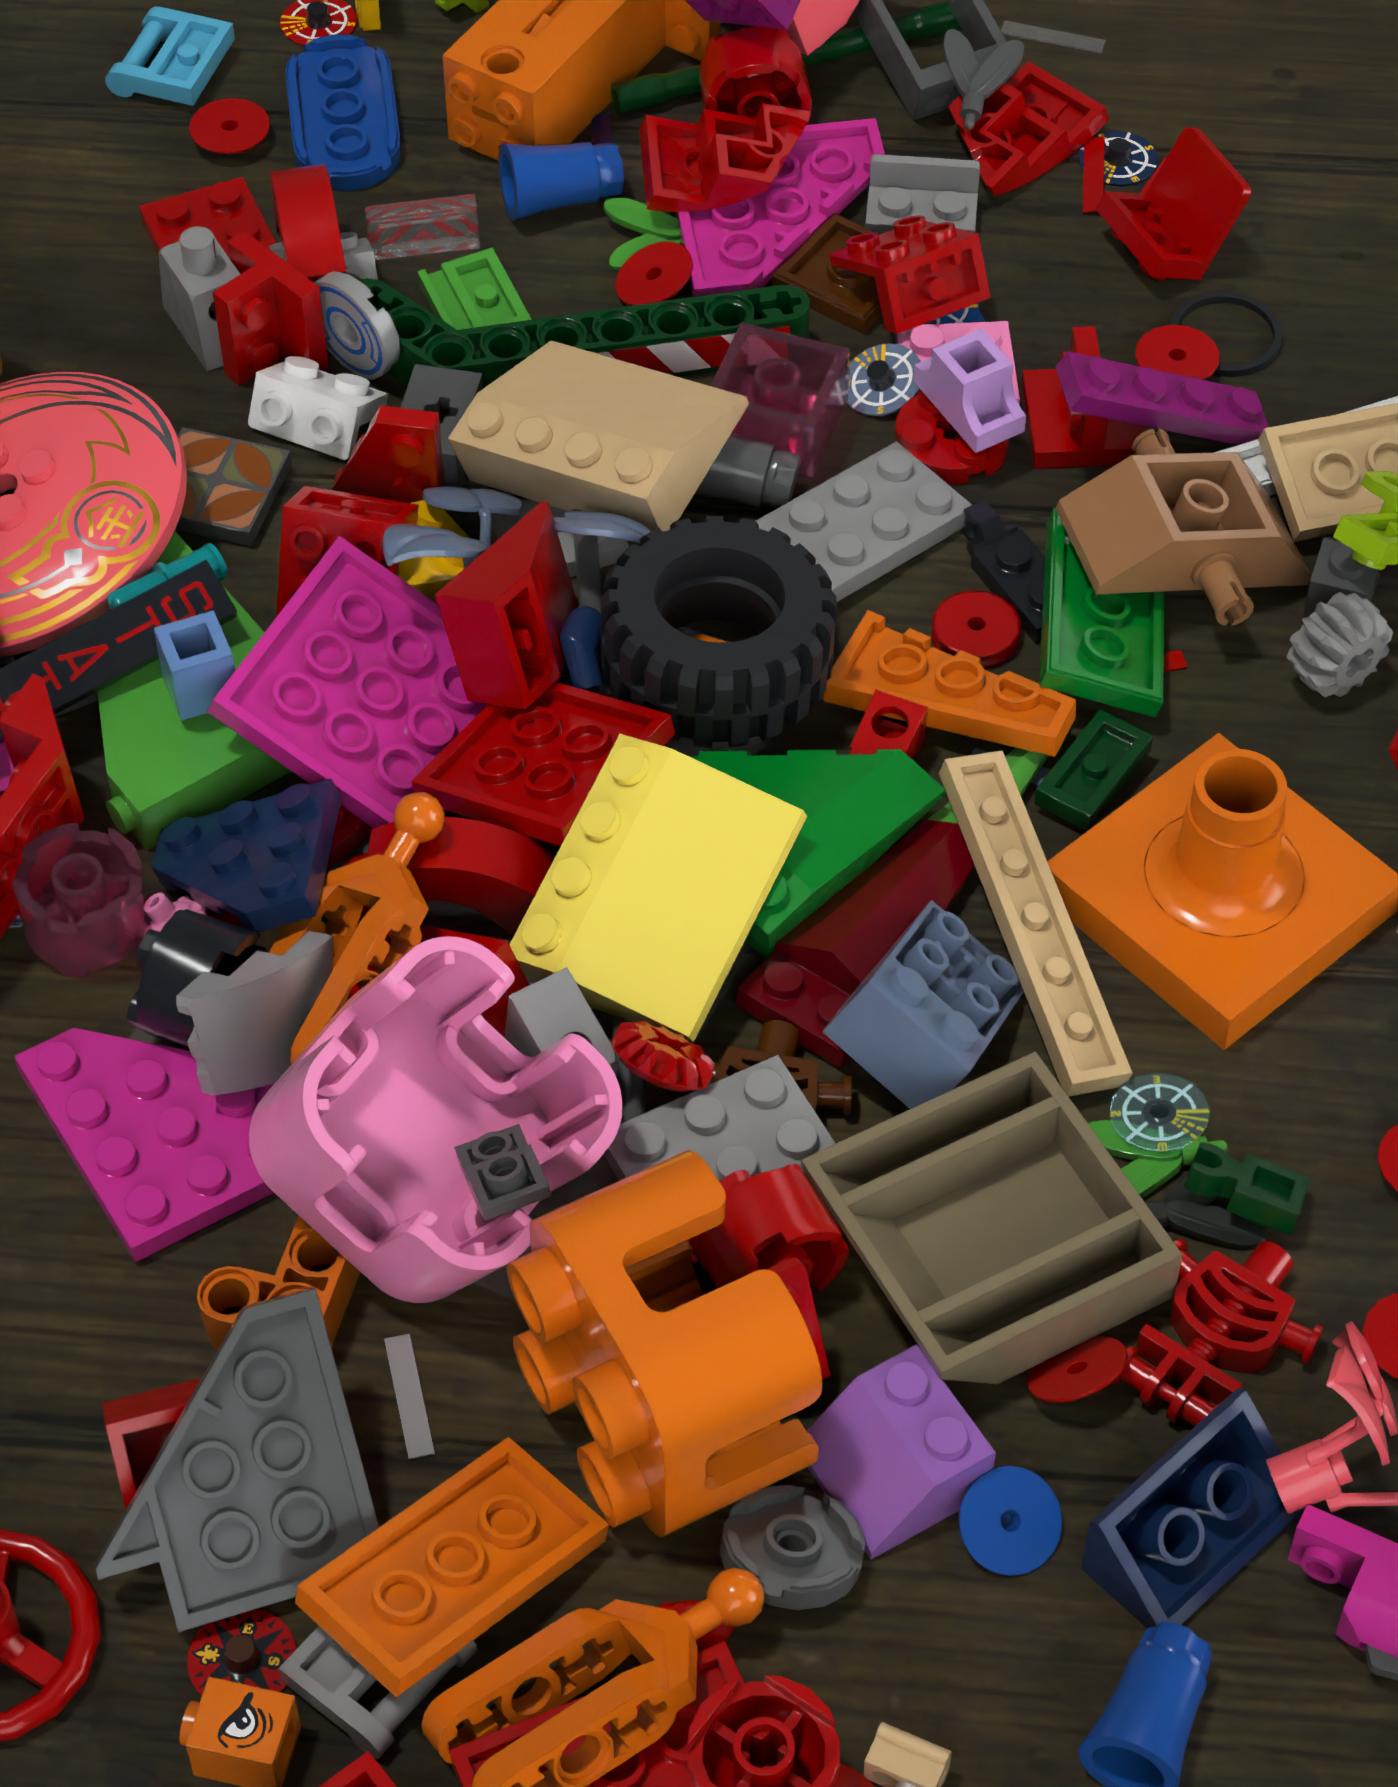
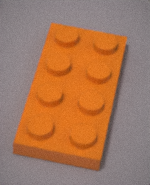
M507 1437L298 1584L295 1604L397 1698L605 1543L609 1523L510 1437Z

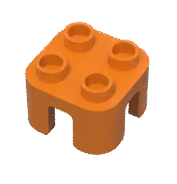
M692 1150L684 1151L533 1219L530 1222L531 1253L507 1264V1274L512 1292L530 1328L513 1337L516 1358L530 1391L539 1406L547 1414L575 1403L594 1441L577 1449L579 1467L590 1495L606 1522L615 1528L640 1516L648 1528L658 1537H664L815 1464L818 1460L819 1447L810 1433H807L799 1419H794L784 1424H781L779 1421L807 1408L822 1393V1375L816 1349L806 1323L781 1278L773 1271L757 1270L705 1295L702 1292L691 1259L694 1249L690 1244V1239L719 1226L724 1221L726 1193L708 1164Z

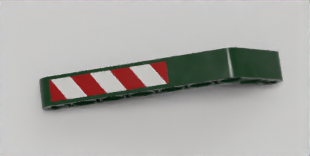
M370 278L359 280L371 290L370 292L373 296L368 301L374 306L376 311L384 308L386 312L388 311L399 335L400 357L387 373L408 386L415 364L482 373L484 389L549 341H555L677 377L790 361L805 354L809 347L810 299L806 292L791 285L761 287L456 330L387 283Z

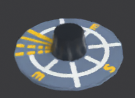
M884 343L867 348L854 357L845 369L841 383L843 398L852 410L865 416H884L895 413L918 393L919 387L913 381L914 365L921 362V360L913 350L900 344Z

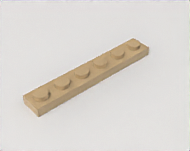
M1003 750L945 759L939 771L940 778L946 789L950 804L1061 1087L1069 1097L1126 1086L1133 1074Z

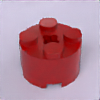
M744 27L725 35H716L705 46V56L700 63L699 74L704 109L755 118L761 104L767 103L810 111L811 116L812 98L805 63L799 47L790 39L787 31L764 27Z
M790 1164L783 1168L756 1174L752 1177L748 1171L738 1170L721 1179L719 1182L726 1193L724 1221L719 1226L690 1239L694 1255L715 1290L757 1270H766L792 1258H798L806 1266L809 1283L812 1282L819 1293L842 1270L849 1255V1247L842 1238L840 1226L809 1177L803 1173L798 1164Z

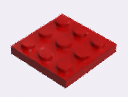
M555 682L526 710L488 704L411 781L414 793L425 792L432 795L439 801L444 810L495 824L517 833L561 846L619 734L664 746L675 735L671 714Z

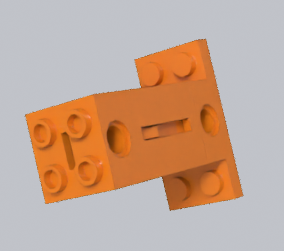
M498 0L442 55L448 139L499 161V150L503 143L533 146L570 144L612 101V83L635 78L665 46L702 61L705 56V46L714 36L721 34V23L705 21L685 0Z

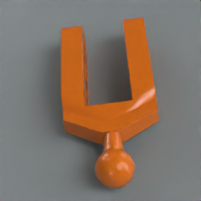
M416 792L404 796L396 805L393 819L397 831L383 855L375 854L329 871L324 879L317 915L284 925L271 947L269 953L282 956L308 931L333 935L332 973L294 1039L290 1054L291 1065L348 1001L350 990L356 983L359 982L362 989L398 959L421 943L420 925L429 908L411 871L406 867L418 845L433 840L442 831L445 818L443 807L432 795L425 792ZM363 906L371 907L359 922ZM323 914L329 920L327 926L321 921ZM386 935L392 939L390 945L385 941ZM368 965L377 967V971L368 970Z
M730 1568L719 1572L710 1582L706 1599L681 1615L675 1610L615 1599L599 1610L580 1608L572 1611L442 1692L430 1703L424 1712L422 1720L423 1734L443 1760L452 1764L449 1749L567 1703L603 1680L632 1653L642 1665L614 1677L491 1756L481 1765L472 1783V1787H511L512 1785L514 1787H586L656 1742L669 1730L675 1721L677 1711L696 1700L698 1649L696 1640L722 1623L734 1627L751 1623L762 1611L764 1588L753 1573L745 1569ZM587 1642L589 1647L584 1650L582 1646ZM554 1661L559 1666L555 1671L550 1666ZM537 1677L536 1683L530 1691L519 1698L512 1699L515 1691L524 1681ZM491 1701L497 1706L492 1711L487 1707V1704ZM641 1704V1708L637 1711L636 1707ZM462 1721L464 1726L457 1731L456 1726ZM608 1723L611 1729L606 1732L603 1726ZM585 1735V1739L578 1749L567 1756L561 1757L562 1752L575 1738ZM544 1764L548 1770L541 1773L538 1768Z

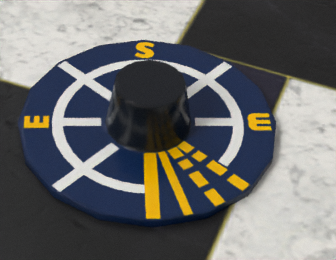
M1115 130L1101 132L1092 137H1105V185L1119 187L1136 185L1149 179L1156 171L1158 154L1154 146L1145 138L1131 132ZM1084 145L1080 147L1078 161L1083 172Z

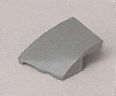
M308 931L282 956L256 951L230 976L203 971L176 995L178 1012L192 1016L194 1023L193 1031L187 1043L191 1056L196 1060V1073L202 1093L220 1095L274 1084L291 1066L290 1054L294 1039L332 973L333 935Z

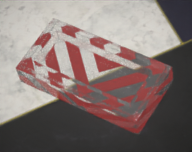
M475 194L364 206L367 237L374 251L375 260L480 248Z

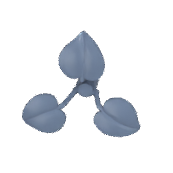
M450 486L426 488L423 491L422 498L426 503L434 507L452 511L477 512L480 518V541L458 536L452 531L412 524L391 525L384 532L382 543L387 565L391 566L395 563L418 557L463 558L465 569L474 561V558H477L491 546V513L519 515L522 512L523 502L512 494L491 489L467 490ZM564 512V517L554 518V527L558 533L568 532L612 537L640 544V539L651 532L645 525L634 519L612 513Z

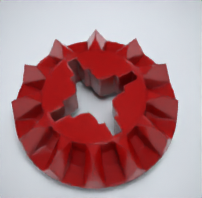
M636 1021L635 1023H620L611 1040V1046L619 1056L622 1064L640 1078L654 1085L673 1091L687 1092L705 1089L710 1083L715 1064L708 1055L704 1054L700 1045L690 1043L684 1039L683 1034L670 1032L664 1026L655 1027L645 1021Z

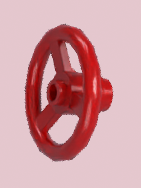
M0 1529V1664H6L41 1688L40 1692L7 1711L0 1712V1742L15 1740L56 1717L88 1679L101 1640L97 1595L77 1561L40 1536ZM11 1560L30 1564L54 1580L67 1601L70 1610L72 1636L63 1662L21 1635L20 1623L6 1587Z

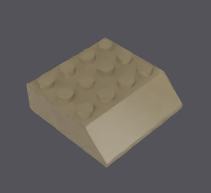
M1036 1051L801 1159L802 1170L809 1177L829 1211L942 1380L999 1384L1173 1298L1178 1281L1182 1253Z

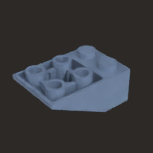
M931 900L846 1000L823 1030V1033L909 1109H912L956 1087L972 1070L1024 990L1017 972L1010 962L999 955L991 953L969 933L968 928L959 917L951 912L944 911Z

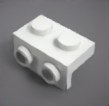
M290 356L285 358L283 362L256 372L248 425L259 431L343 460L351 457L352 450L356 444L359 426L370 422L381 405L386 406L389 393L369 387L370 382L366 378L346 373L333 375L318 370L319 364L304 357Z

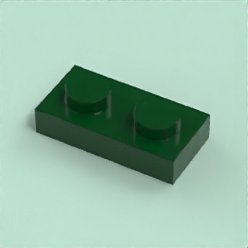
M1099 709L1036 788L1034 804L1086 831L1090 830L1151 752L1153 735Z

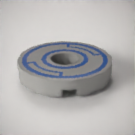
M332 271L315 281L314 283L320 288L327 350L342 366L358 376L372 380L388 372L400 357L399 335L388 311L386 312L384 308L376 311L374 306L368 301L373 296L370 292L371 290L349 274Z

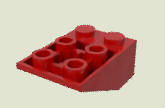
M541 501L435 594L467 701L526 710L561 677L565 657L559 634L568 615L579 606L558 532L554 527L555 522L549 502Z

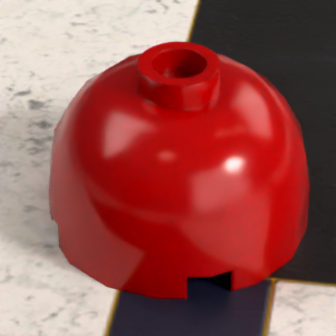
M764 1675V1682L750 1681L739 1685V1679L723 1684L701 1703L689 1727L687 1770L693 1786L834 1787L839 1777L840 1740L835 1730L836 1723L830 1708L809 1687L783 1676Z

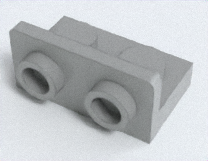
M883 154L872 155L865 228L877 234H882L893 230V223L901 218L921 215L925 216L928 222L936 224L951 222L955 224L957 229L975 233L980 163L974 160Z

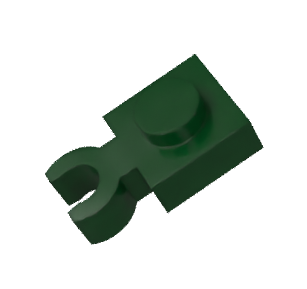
M1200 1142L1184 1187L1198 1195L1208 1197L1219 1195L1230 1199L1226 1211L1242 1216L1256 1226L1273 1228L1291 1235L1299 1217L1311 1177L1249 1153L1246 1154L1243 1163L1233 1160L1223 1149L1209 1143Z

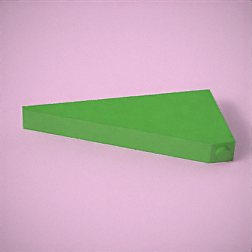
M174 531L164 552L156 563L163 562L167 565L193 551ZM152 567V569L147 573V575L153 572V567ZM223 586L238 611L236 618L221 625L233 654L236 670L265 632ZM159 659L97 692L106 772L112 799L106 802V807L119 831L124 835L132 832L147 851L157 846L161 829L174 821L185 817L195 819L219 812L292 772L209 713L180 721L164 682Z

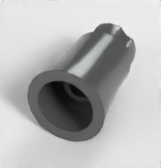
M731 433L694 496L735 501L759 508L762 503L779 508L792 501L798 479L801 456L787 451L775 450L776 446L774 444Z

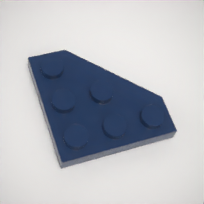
M330 778L310 785L296 784L285 789L280 794L256 801H238L222 811L195 819L191 817L178 819L161 829L151 868L162 886L174 892L181 888L189 892L198 904L222 916L228 911L236 915L244 927L256 932L315 917L317 915L342 796Z

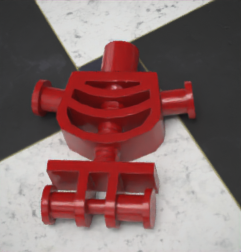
M1183 1239L1175 1240L1174 1243L1183 1256L1178 1276L1179 1283L1175 1287L1171 1305L1170 1324L1187 1348L1146 1323L1139 1332L1137 1347L1130 1346L1126 1349L1128 1353L1126 1367L1113 1383L1119 1385L1124 1381L1140 1391L1139 1401L1148 1407L1152 1406L1159 1397L1170 1403L1166 1413L1167 1419L1175 1424L1183 1419L1195 1427L1232 1392L1242 1388V1383L1217 1367L1223 1370L1252 1374L1265 1369L1269 1365L1279 1346L1303 1355L1301 1363L1309 1365L1321 1340L1324 1327L1316 1324L1314 1329H1310L1291 1320L1295 1299L1278 1287L1293 1269L1294 1263L1290 1255L1273 1242H1260L1241 1266L1218 1251H1213L1199 1263L1187 1253L1188 1244ZM1173 1379L1183 1384L1179 1390L1169 1385Z

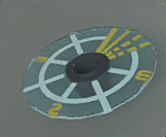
M1152 1073L1137 1076L1121 1085L1112 1097L1109 1115L1115 1131L1126 1142L1143 1150L1166 1152L1182 1149L1196 1141L1207 1128L1210 1109L1205 1095L1192 1082L1177 1075Z

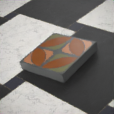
M182 427L178 438L182 444L186 459L187 486L182 513L175 530L251 547L292 466L290 450Z

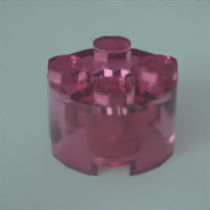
M68 823L44 831L28 843L21 852L23 861L16 871L15 878L12 880V887L22 931L29 948L46 963L56 966L57 970L64 976L80 978L90 973L91 970H97L119 962L139 947L143 935L149 926V915L143 908L148 897L142 862L134 844L117 830L108 828V835L96 830L80 831L78 823Z

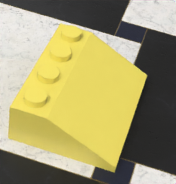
M619 734L509 944L526 979L533 984L567 967L591 1008L620 1016L632 1022L645 1021L655 1027L664 1026L668 1031L675 1034H683L684 1039L694 1042L807 815L802 809L672 748Z

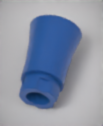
M591 142L566 145L534 146L503 143L499 150L501 193L507 215L512 221L547 210L595 203L599 198H610L622 194L624 169L618 146L615 143L592 145Z
M1160 1622L1158 1626L1146 1629L1138 1648L1131 1652L1121 1678L1101 1716L1079 1746V1760L1085 1770L1095 1780L1105 1787H1179L1185 1749L1196 1712L1207 1686L1205 1677L1209 1671L1212 1658V1650L1207 1641L1197 1637L1191 1629L1171 1622Z

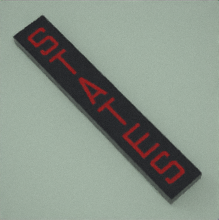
M206 559L1 668L0 714L6 700L13 693H19L32 674L44 678L54 714H57L158 660L159 655L154 634L155 627L213 610L221 626L236 618L238 611ZM0 728V744H1V743L5 742V740H4V737H3V734H2V731H1V728Z

